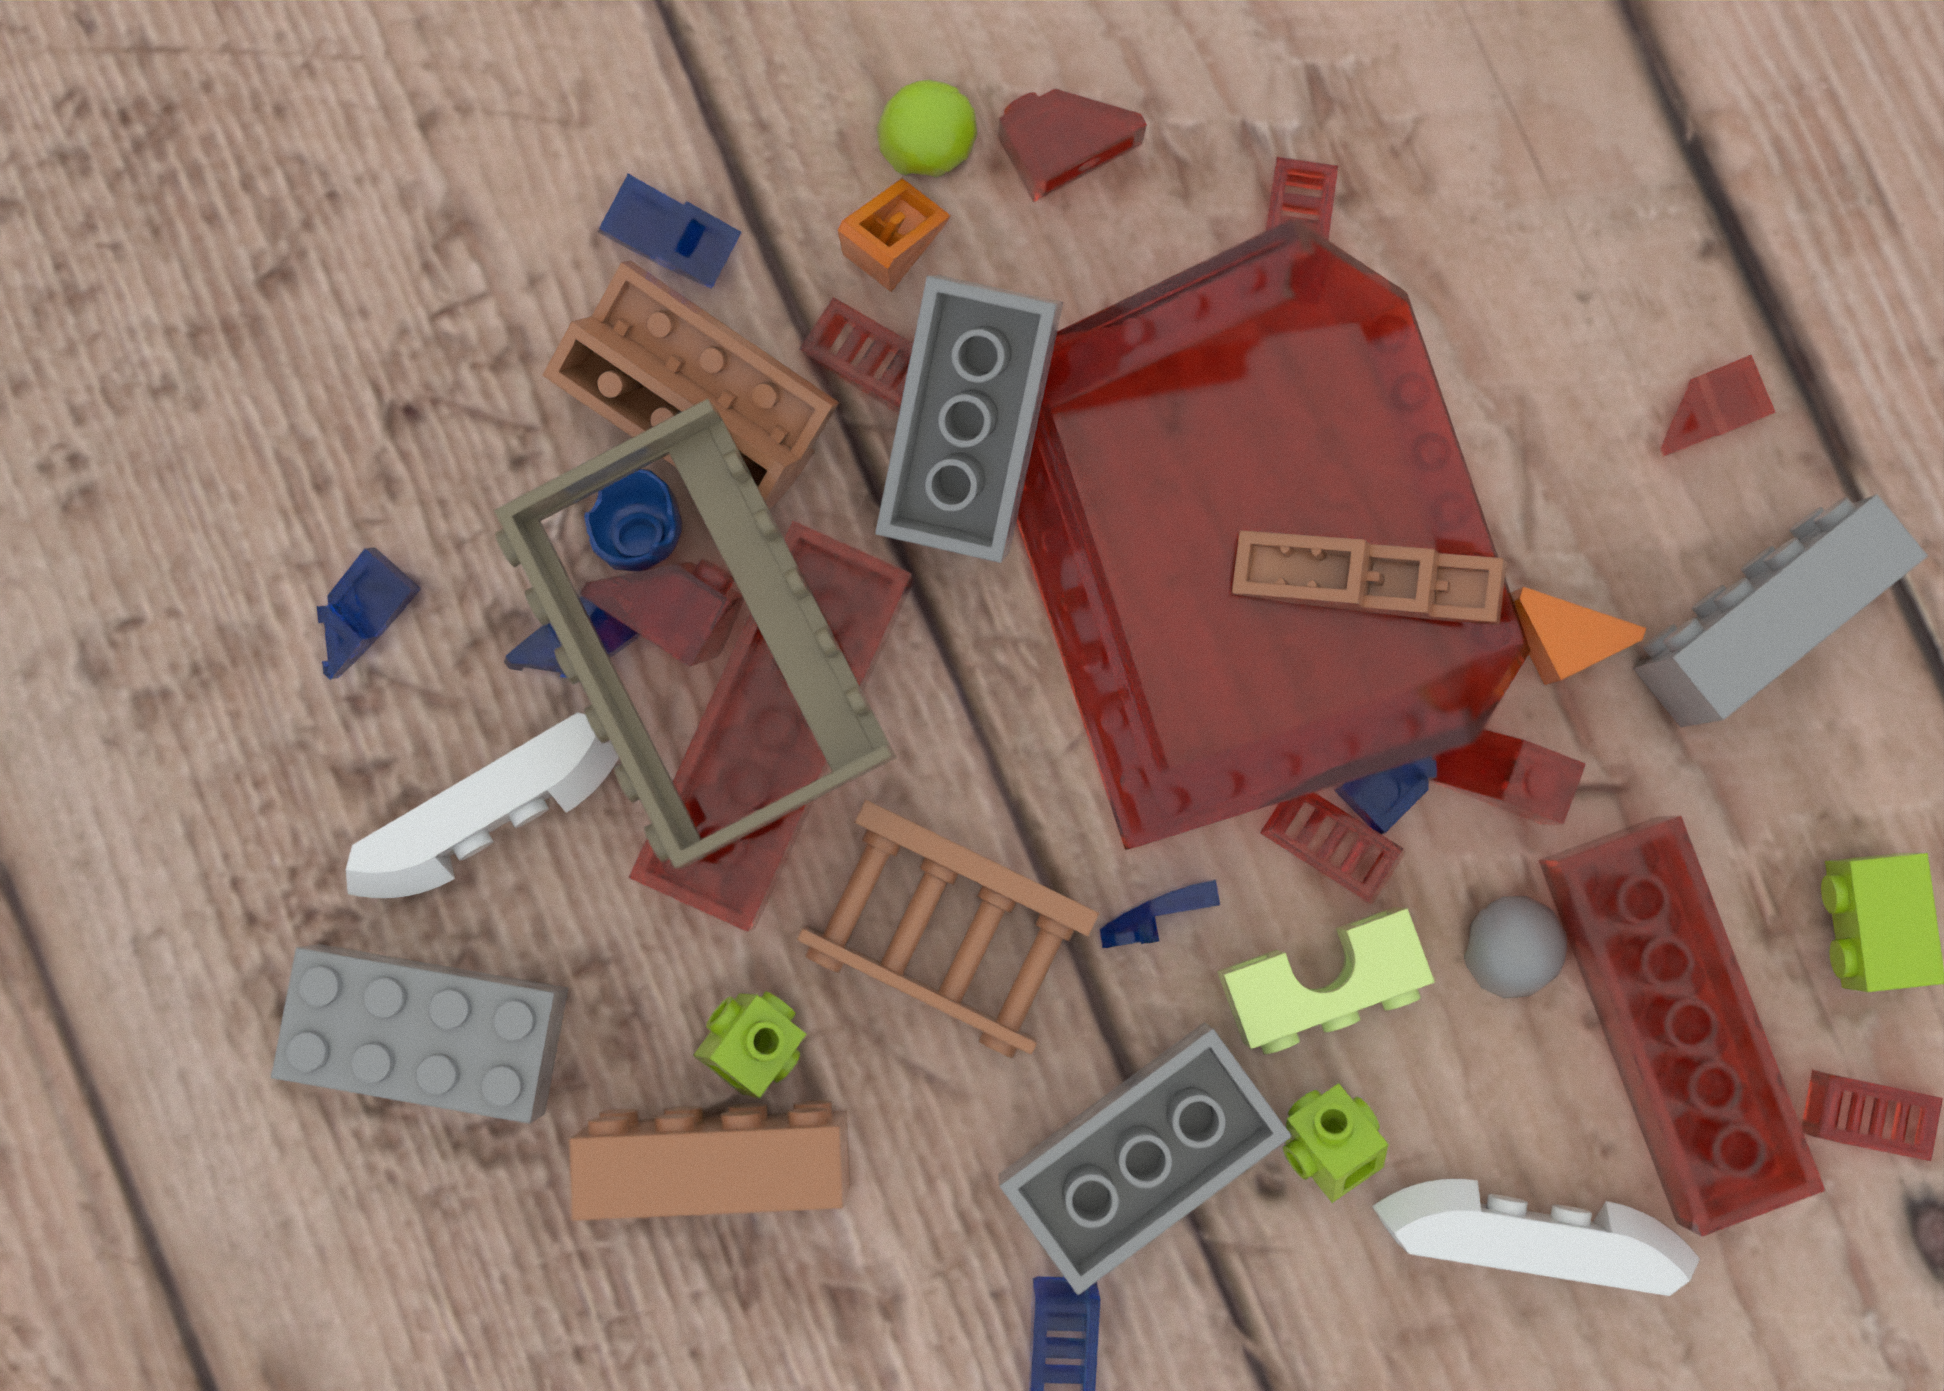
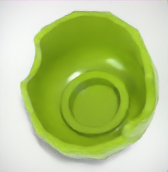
M934 80L916 81L902 87L886 103L876 127L880 152L897 172L902 175L914 173L935 178L944 175L945 172H950L969 157L978 135L975 110L967 96L961 94L959 89L954 86Z

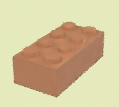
M811 1100L793 1103V1110H789L788 1113L768 1114L767 1104L730 1105L728 1106L729 1112L722 1113L721 1116L703 1117L702 1106L670 1107L664 1109V1115L656 1116L654 1119L639 1120L638 1109L599 1112V1118L589 1119L586 1127L569 1138L572 1221L843 1209L850 1189L847 1110L832 1111V1101Z

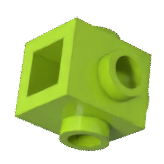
M767 991L761 997L758 994L739 993L735 999L731 996L727 997L711 1014L706 1024V1028L711 1032L693 1056L742 1095L760 1098L772 1081L775 1083L780 1082L794 1068L800 1057V1051L796 1048L804 1039L806 1033L791 1022L796 1015L794 1010L775 995Z
M1339 1083L1322 1095L1318 1090L1307 1093L1289 1109L1286 1129L1292 1137L1284 1142L1286 1144L1283 1146L1285 1157L1302 1179L1307 1180L1312 1177L1331 1203L1384 1168L1389 1144L1378 1132L1380 1125L1374 1112L1360 1097L1352 1099Z

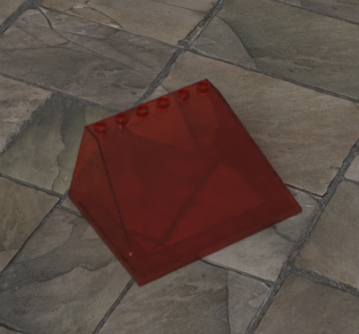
M1291 219L1057 331L1018 511L1017 524L1125 851L1476 742L1531 652L1506 578L1504 581L1499 626L1361 612L1240 596L1232 593L1240 530L1363 539L1370 544L1429 548L1435 549L1441 554L1498 558L1408 293L1303 223Z

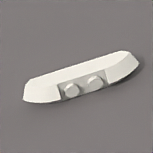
M578 712L353 844L346 866L348 894L368 898H398L423 893L455 879L450 859L451 855L456 854L459 861L482 851L494 842L489 834L490 832L510 820L514 827L518 828L536 819L549 810L544 800L551 796L567 813L592 794L605 780L619 759L611 741L609 740L604 744L601 743L593 732L586 715Z
M1440 1179L1404 1188L1372 1206L1393 1239L1408 1254L1666 1296H1671L1691 1280L1700 1260L1692 1248L1663 1223L1641 1211L1608 1201L1604 1203L1594 1221H1591L1592 1212L1565 1205H1552L1551 1215L1527 1211V1201L1503 1195L1489 1194L1487 1204H1481L1478 1180Z

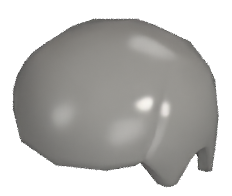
M1528 896L1501 897L1488 904L1486 909L1481 910L1472 921L1469 944L1464 960L1468 970L1481 988L1504 999L1529 997L1555 979L1560 973L1566 957L1567 937L1554 911L1548 906Z

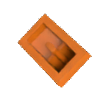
M901 178L842 220L837 230L842 254L892 292L943 229L951 215L905 179Z
M1526 587L1509 593L1504 604L1544 685L1561 681L1642 641L1646 631L1645 627Z

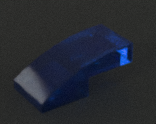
M627 174L598 229V233L631 251L711 289L742 233L690 202L685 201L683 205L630 174Z

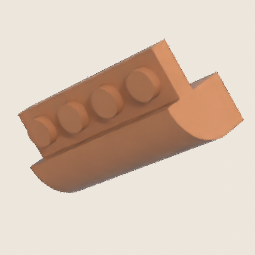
M631 260L620 263L592 316L571 321L542 374L549 381L631 437L639 435L708 398L719 411L769 510L783 497L815 452L812 447L839 404L837 400ZM670 454L663 457V459L676 467Z

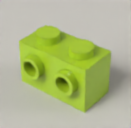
M1893 853L1825 861L1827 875L1822 878L1821 895L1826 910L1832 914L1835 940L1830 944V962L1835 975L1841 979L1842 988L1875 992L1944 984V967L1928 853Z

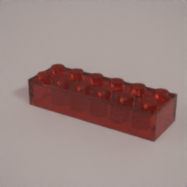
M792 521L784 539L864 692L913 585L912 574L798 522ZM751 612L673 779V783L702 839L824 777L830 767ZM814 801L684 868L675 869L670 859L661 862L646 838L628 878L744 931L750 932L755 930Z
M1657 816L1538 860L1676 1224L1703 1237L1826 1191L1682 816Z

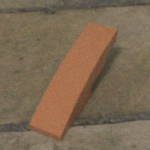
M1240 530L1232 593L1240 596L1361 612L1499 626L1507 562L1504 558L1441 554L1435 549L1376 545L1370 544L1363 539Z

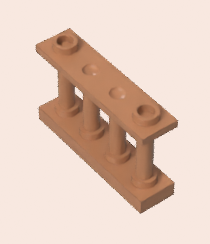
M865 799L854 823L867 829L862 838V841L866 842L867 845L824 933L808 926L802 928L797 941L810 946L805 957L837 973H840L843 965L846 964L983 1031L979 1042L1007 1057L1014 1058L1017 1049L1032 1055L1037 1044L1036 1039L1020 1030L1063 939L1070 941L1074 931L1089 936L1099 913ZM901 846L924 856L919 868L925 872L880 962L846 944L890 854L896 857ZM960 874L982 885L977 895L982 901L939 990L904 974L947 883L954 885ZM1018 902L1040 913L1035 923L1040 929L997 1018H994L963 1003L962 1000L1005 911L1012 913Z

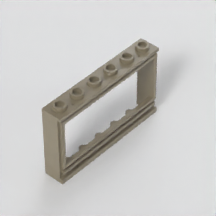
M708 398L494 510L503 528L495 532L497 542L506 559L513 567L522 565L532 585L531 588L525 591L528 604L543 626L551 623L562 646L554 650L557 661L565 676L573 685L581 682L592 704L584 708L586 718L601 743L604 744L609 740L611 741L622 763L614 767L617 780L632 803L638 800L641 801L652 822L644 827L645 834L661 862L670 859L675 869L688 867L715 851L897 758L719 411ZM669 454L832 770L831 773L704 839L701 838L541 523L542 520Z

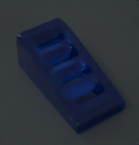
M1039 1276L1033 1278L1029 1391H1044V1383L1080 1384V1391H1095L1101 1303L1097 1282L1077 1295L1065 1277ZM1047 1331L1082 1332V1338L1047 1337ZM1046 1358L1081 1359V1365L1045 1364Z

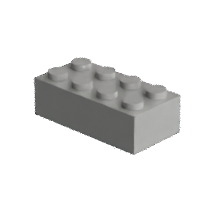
M942 275L926 277L875 532L876 535L1002 563L1009 554L1063 302Z
M1878 494L1852 503L1848 497H1845L1826 510L1822 507L1814 510L1789 530L1794 538L1777 549L1773 546L1765 549L1741 568V571L1746 576L1745 578L1737 581L1729 588L1722 585L1697 602L1692 607V610L1698 617L1687 621L1678 628L1675 624L1667 627L1643 646V649L1649 656L1633 669L1680 727L1726 719L1928 557Z
M322 944L296 947L271 1078L530 1124L546 1112L568 988Z
M1204 1022L999 1173V1187L1076 1294L1079 1295L1292 1136L1215 1030Z

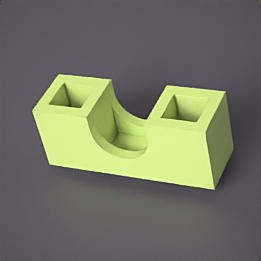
M1393 907L1337 927L1336 930L1344 950V964L1338 977L1332 983L1322 988L1309 989L1302 986L1292 972L1286 953L1279 950L1268 952L1217 971L1243 1044L1250 1049L1261 1046L1263 1054H1271L1298 1044L1300 1039L1297 1032L1321 1024L1324 1032L1339 1030L1360 1021L1358 1010L1381 1002L1384 1010H1392L1419 1000L1421 996L1418 988L1435 983L1408 908Z

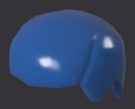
M640 469L598 491L597 500L593 508L584 514L586 531L589 535V542L593 552L615 570L645 572L665 560L676 548L683 528L678 502L667 483L651 470Z

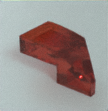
M1752 355L1688 381L1660 446V452L1663 457L1719 437L1776 413Z

